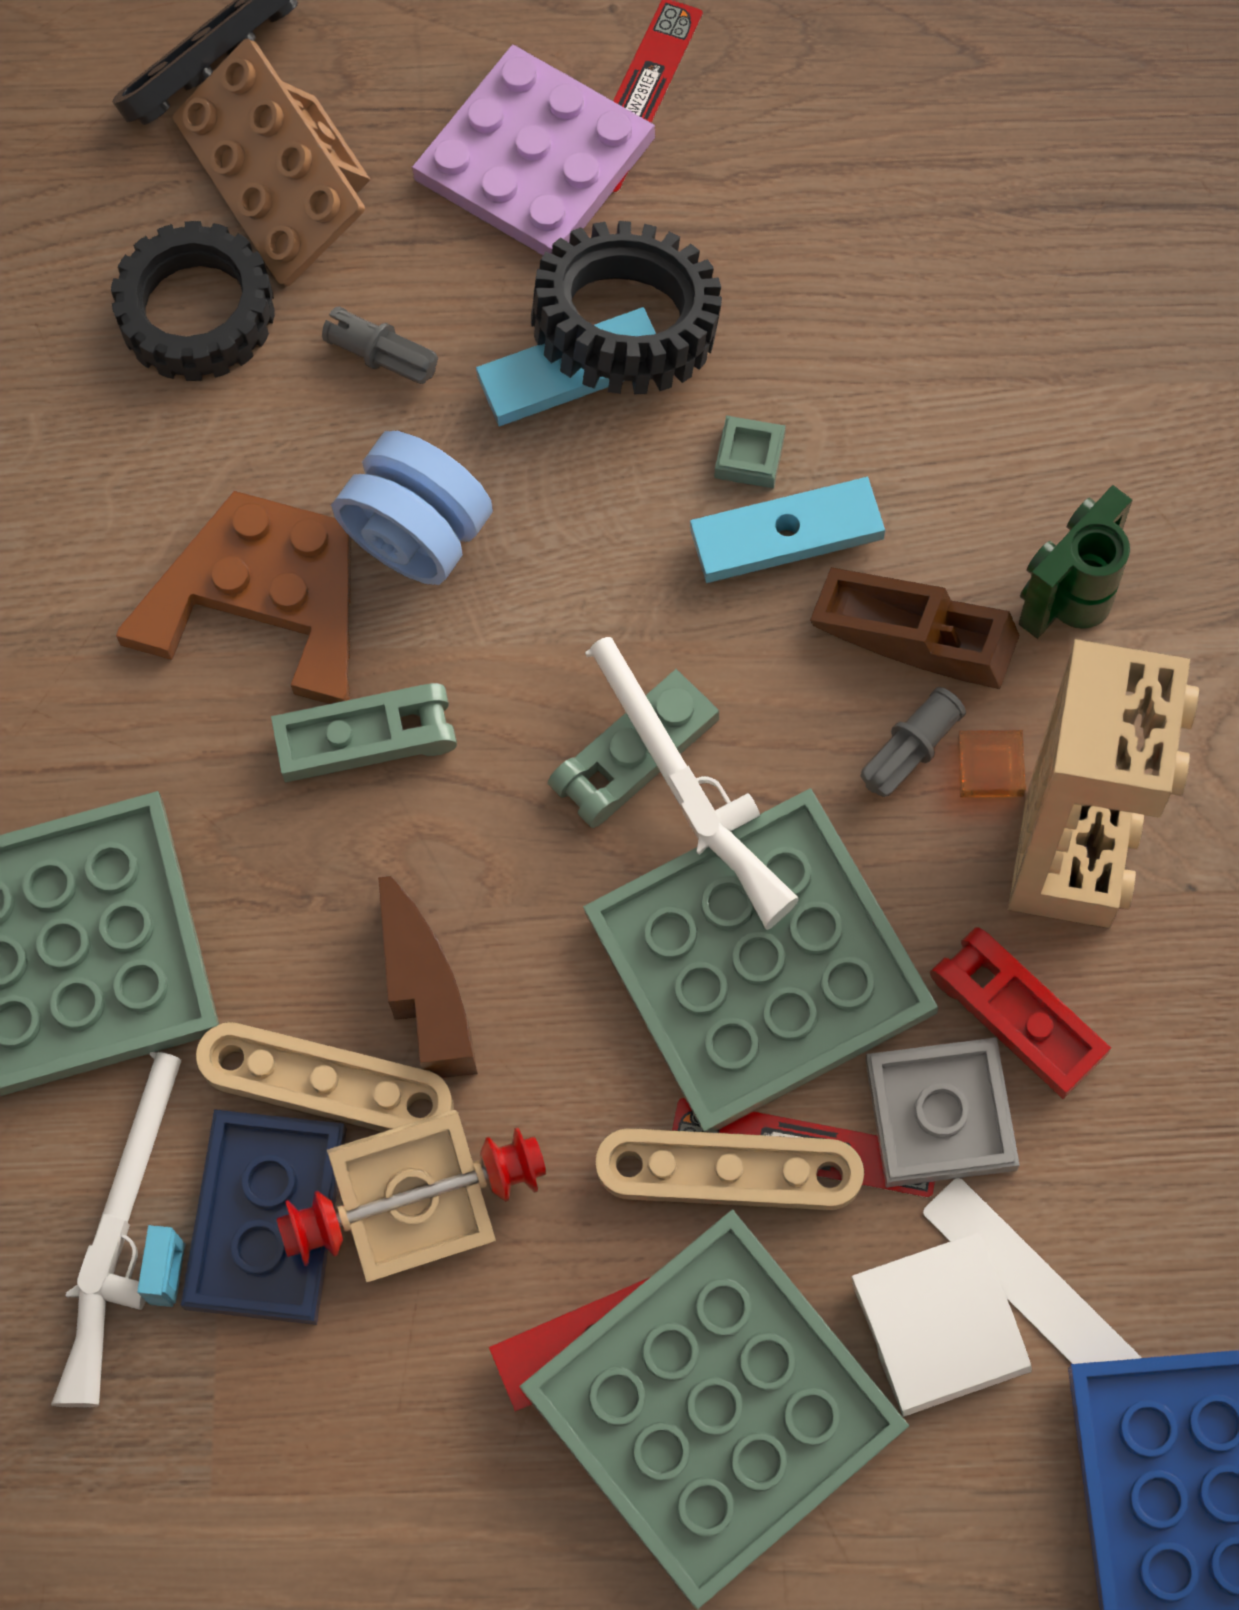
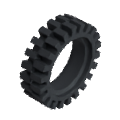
M618 221L616 234L609 233L606 222L593 223L591 238L582 227L570 231L569 243L561 237L552 244L551 254L548 252L544 253L540 260V268L537 269L531 313V327H535L534 338L537 345L545 344L544 356L550 363L562 358L560 372L569 378L580 368L584 369L582 384L594 389L600 377L608 378V392L621 394L623 381H632L634 395L647 394L650 379L654 380L659 391L672 388L674 376L682 383L692 377L694 367L699 370L703 367L708 353L712 351L722 303L719 277L712 278L714 267L708 259L698 263L700 250L694 245L689 244L681 251H678L680 236L670 231L662 242L655 240L657 227L645 223L642 235L631 234V221ZM598 280H634L650 285L667 294L677 307L680 317L667 330L657 334L644 336L618 335L599 329L582 318L572 303V298L582 287Z

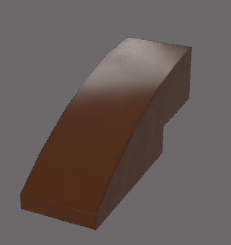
M833 567L830 568L810 619L814 627L884 657L922 670L996 689L1001 688L1020 637L1010 611L952 601L944 587Z
M392 876L378 877L388 1002L394 1019L416 1018L422 1070L433 1072L441 1078L478 1074L468 1019L455 976L438 939L417 906Z

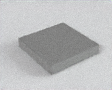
M997 1037L866 1054L865 1062L886 1187L1018 1170L1020 1164Z

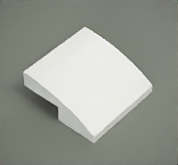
M979 1232L852 1276L853 1289L877 1344L880 1363L903 1417L1032 1372L1031 1363L1012 1310Z

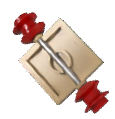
M452 1110L328 1149L327 1153L342 1200L341 1204L336 1205L339 1213H335L333 1203L329 1198L319 1191H315L312 1207L298 1211L289 1200H286L285 1203L289 1214L278 1217L276 1220L287 1257L301 1253L304 1266L308 1265L310 1250L324 1246L334 1257L337 1256L343 1242L340 1226H343L344 1232L351 1230L365 1280L370 1282L496 1241L481 1192V1188L487 1187L486 1180L491 1192L507 1202L509 1201L511 1186L522 1182L534 1193L538 1192L536 1178L546 1175V1167L535 1136L523 1139L518 1127L514 1128L511 1144L499 1147L490 1137L485 1138L480 1152L483 1166L481 1167L479 1160L472 1161L459 1114L456 1110Z

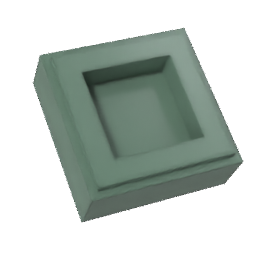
M726 415L715 465V478L774 489L786 426Z

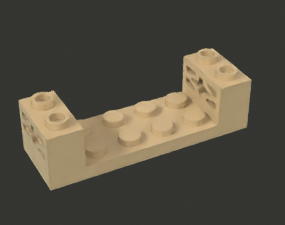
M1074 640L1026 792L1008 910L1110 928L1118 909L1130 908L1136 872L1125 869L1128 848L1138 849L1144 815L1160 818L1170 795L1182 796L1186 784L1190 754L1178 751L1181 728H1192L1199 695V687L1187 685L1190 659ZM1126 691L1134 692L1132 695H1126ZM1138 713L1142 717L1140 728H1143V737L1145 739L1140 752L1137 751L1138 737H1135L1134 727ZM1152 769V775L1144 774L1145 770ZM1080 813L1087 814L1086 819L1079 820ZM1092 833L1094 835L1093 847H1096L1095 855L1099 859L1095 861L1090 872L1088 870L1090 858H1087V849L1084 845H1087ZM1070 880L1072 881V887H1069ZM1098 884H1103L1102 892L1095 891Z

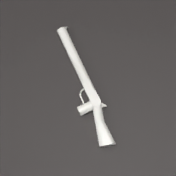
M605 637L598 640L585 654L587 657L595 658L681 806L685 818L698 838L697 853L700 855L707 847L713 850L736 873L765 929L772 928L794 908L799 898L731 833L732 830L760 816L754 800L747 793L731 802L717 780L710 777L695 778L689 766L682 759L613 639ZM708 783L714 785L727 804L714 810L699 784Z
M150 1052L154 1062L92 1246H88L77 1279V1285L66 1292V1297H79L77 1331L74 1344L53 1398L52 1406H99L106 1301L141 1310L145 1305L146 1301L137 1293L139 1281L131 1279L138 1251L135 1243L127 1236L130 1226L128 1220L182 1061L173 1055L162 1052ZM126 1240L132 1247V1258L126 1276L121 1277L114 1275Z

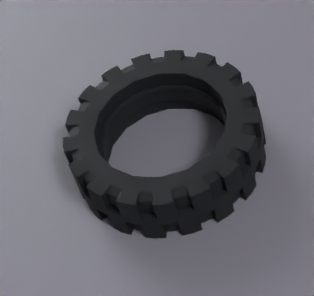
M186 221L185 227L175 229L172 224L157 229L158 235L151 239L144 236L133 245L135 249L130 257L125 254L117 267L120 273L119 279L113 278L111 293L114 299L112 309L126 346L129 350H134L137 360L148 369L151 365L156 367L159 375L174 379L175 374L184 375L186 381H202V375L212 373L215 378L230 373L229 367L237 362L241 366L247 363L253 357L252 350L255 346L262 347L269 335L267 323H273L275 315L272 287L259 252H253L250 242L238 233L235 237L231 235L228 227L213 223L211 228L202 227L201 221ZM199 266L220 269L235 278L241 286L242 295L237 309L225 323L208 333L192 336L165 333L152 325L146 316L145 309L153 290L163 279L182 269Z

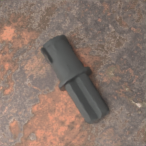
M340 306L335 307L329 313L331 318L339 321L338 325L325 320L322 329L323 341L335 344L363 357L366 366L372 369L382 366L418 384H424L428 379H432L436 372L437 354L428 348L395 334L394 327L388 323H382L378 326L347 312L346 309Z
M937 687L930 694L926 702L906 722H898L892 727V737L861 771L860 776L866 783L869 791L875 792L882 797L889 796L920 762L927 763L932 760L935 754L933 748L948 733L950 728L966 714L964 705L956 695L945 688Z

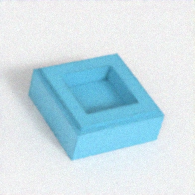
M148 1225L137 1293L149 1305L173 1307V1303L176 1304L186 1244L172 1227Z

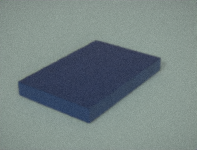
M214 1109L181 1307L184 1310L317 1325L328 1250L324 1246L310 1250L307 1266H304L301 1253L287 1257L276 1218L289 1214L285 1203L286 1200H289L298 1211L312 1207L315 1191H319L329 1198L335 1210L338 1187L327 1150L345 1144L347 1128L344 1123Z

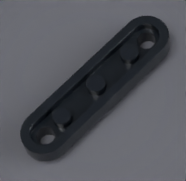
M233 0L125 86L114 97L113 104L126 122L139 119L142 125L151 123L170 108L171 105L167 101L170 96L182 87L185 90H190L200 85L213 73L210 64L225 52L229 56L244 39L254 41L256 39V35L253 33L255 28L267 19L270 22H275L283 18L296 8L298 1Z

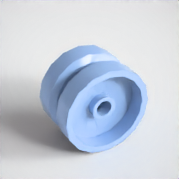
M385 431L362 461L365 474H354L331 504L334 517L344 531L359 546L384 565L424 584L440 585L446 580L463 555L460 541L470 542L492 514L491 499L482 485L461 464L441 449L419 437L401 431Z

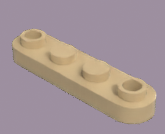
M222 1023L211 1028L201 1038L197 1047L196 1060L198 1068L206 1081L219 1091L380 1132L454 1110L453 1099L447 1084L440 1076L433 1072L239 1023ZM240 1052L244 1054V1061L239 1068L235 1070L222 1068L223 1059L229 1053ZM418 1099H427L433 1104L431 1112L423 1118H416L409 1114L411 1104Z
M621 1129L607 1136L599 1146L596 1154V1170L603 1187L618 1198L630 1200L837 1210L847 1206L856 1198L864 1179V1168L858 1153L845 1142L834 1139ZM625 1156H635L643 1164L640 1173L634 1177H625L617 1170L618 1162ZM826 1166L836 1168L841 1174V1183L834 1188L822 1186L816 1177L817 1172L821 1168Z

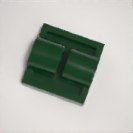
M1114 485L1097 502L1090 497L1087 498L1068 521L1067 529L1070 531L1057 545L1052 541H1048L1038 550L1027 567V572L1031 574V578L1020 594V598L1024 600V605L1018 624L1038 639L1057 618L1068 626L1086 629L1099 625L1108 617L1130 554L1129 539L1123 528L1133 499Z

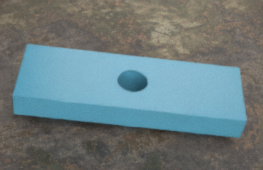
M644 307L594 325L599 329L618 335L644 336L656 334ZM545 344L537 345L476 367L478 380L499 427L607 388L609 379L600 377L594 389L582 384L584 369L582 368L569 378L560 372L562 358L550 363L544 356Z
M868 477L690 520V531L706 583L884 540L885 527ZM783 530H789L794 532L795 534L792 536H783L779 532Z

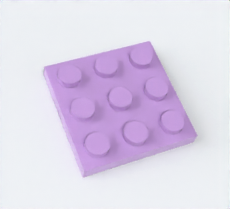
M512 44L413 165L414 180L541 255H544L545 252L551 254L552 244L561 237L569 243L570 231L580 227L584 229L625 174L633 167L655 139V125Z

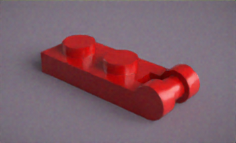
M975 927L961 940L963 948L951 960L944 957L929 971L932 980L944 993L953 999H957L1054 1092L1064 1099L1109 1054L1111 1047L985 930ZM981 966L989 969L995 975L984 988L971 978Z

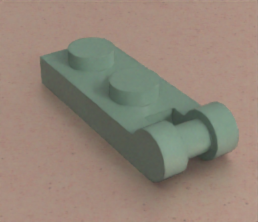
M677 669L646 694L648 701L680 754L719 721V710ZM625 713L576 757L563 762L550 776L548 785L561 798L569 796L580 807L578 815L591 828H595L607 820L658 775L660 770L627 713ZM597 771L610 782L605 788L598 790L588 781Z
M438 683L424 684L271 716L281 773L285 783L420 754L426 756L442 755L454 750L457 747L454 727L446 723L444 711L449 706L445 686ZM413 714L420 717L421 727L403 730L401 717Z

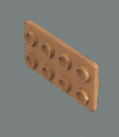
M244 39L173 114L174 122L279 284L290 286L363 214L365 206L357 193L371 179L317 98L281 81L256 42Z

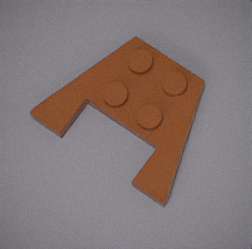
M233 491L119 627L116 637L120 646L172 660L193 606L198 604L309 635L291 682L293 693L327 704L347 701L350 695L348 659H350L351 537L344 531L336 518Z

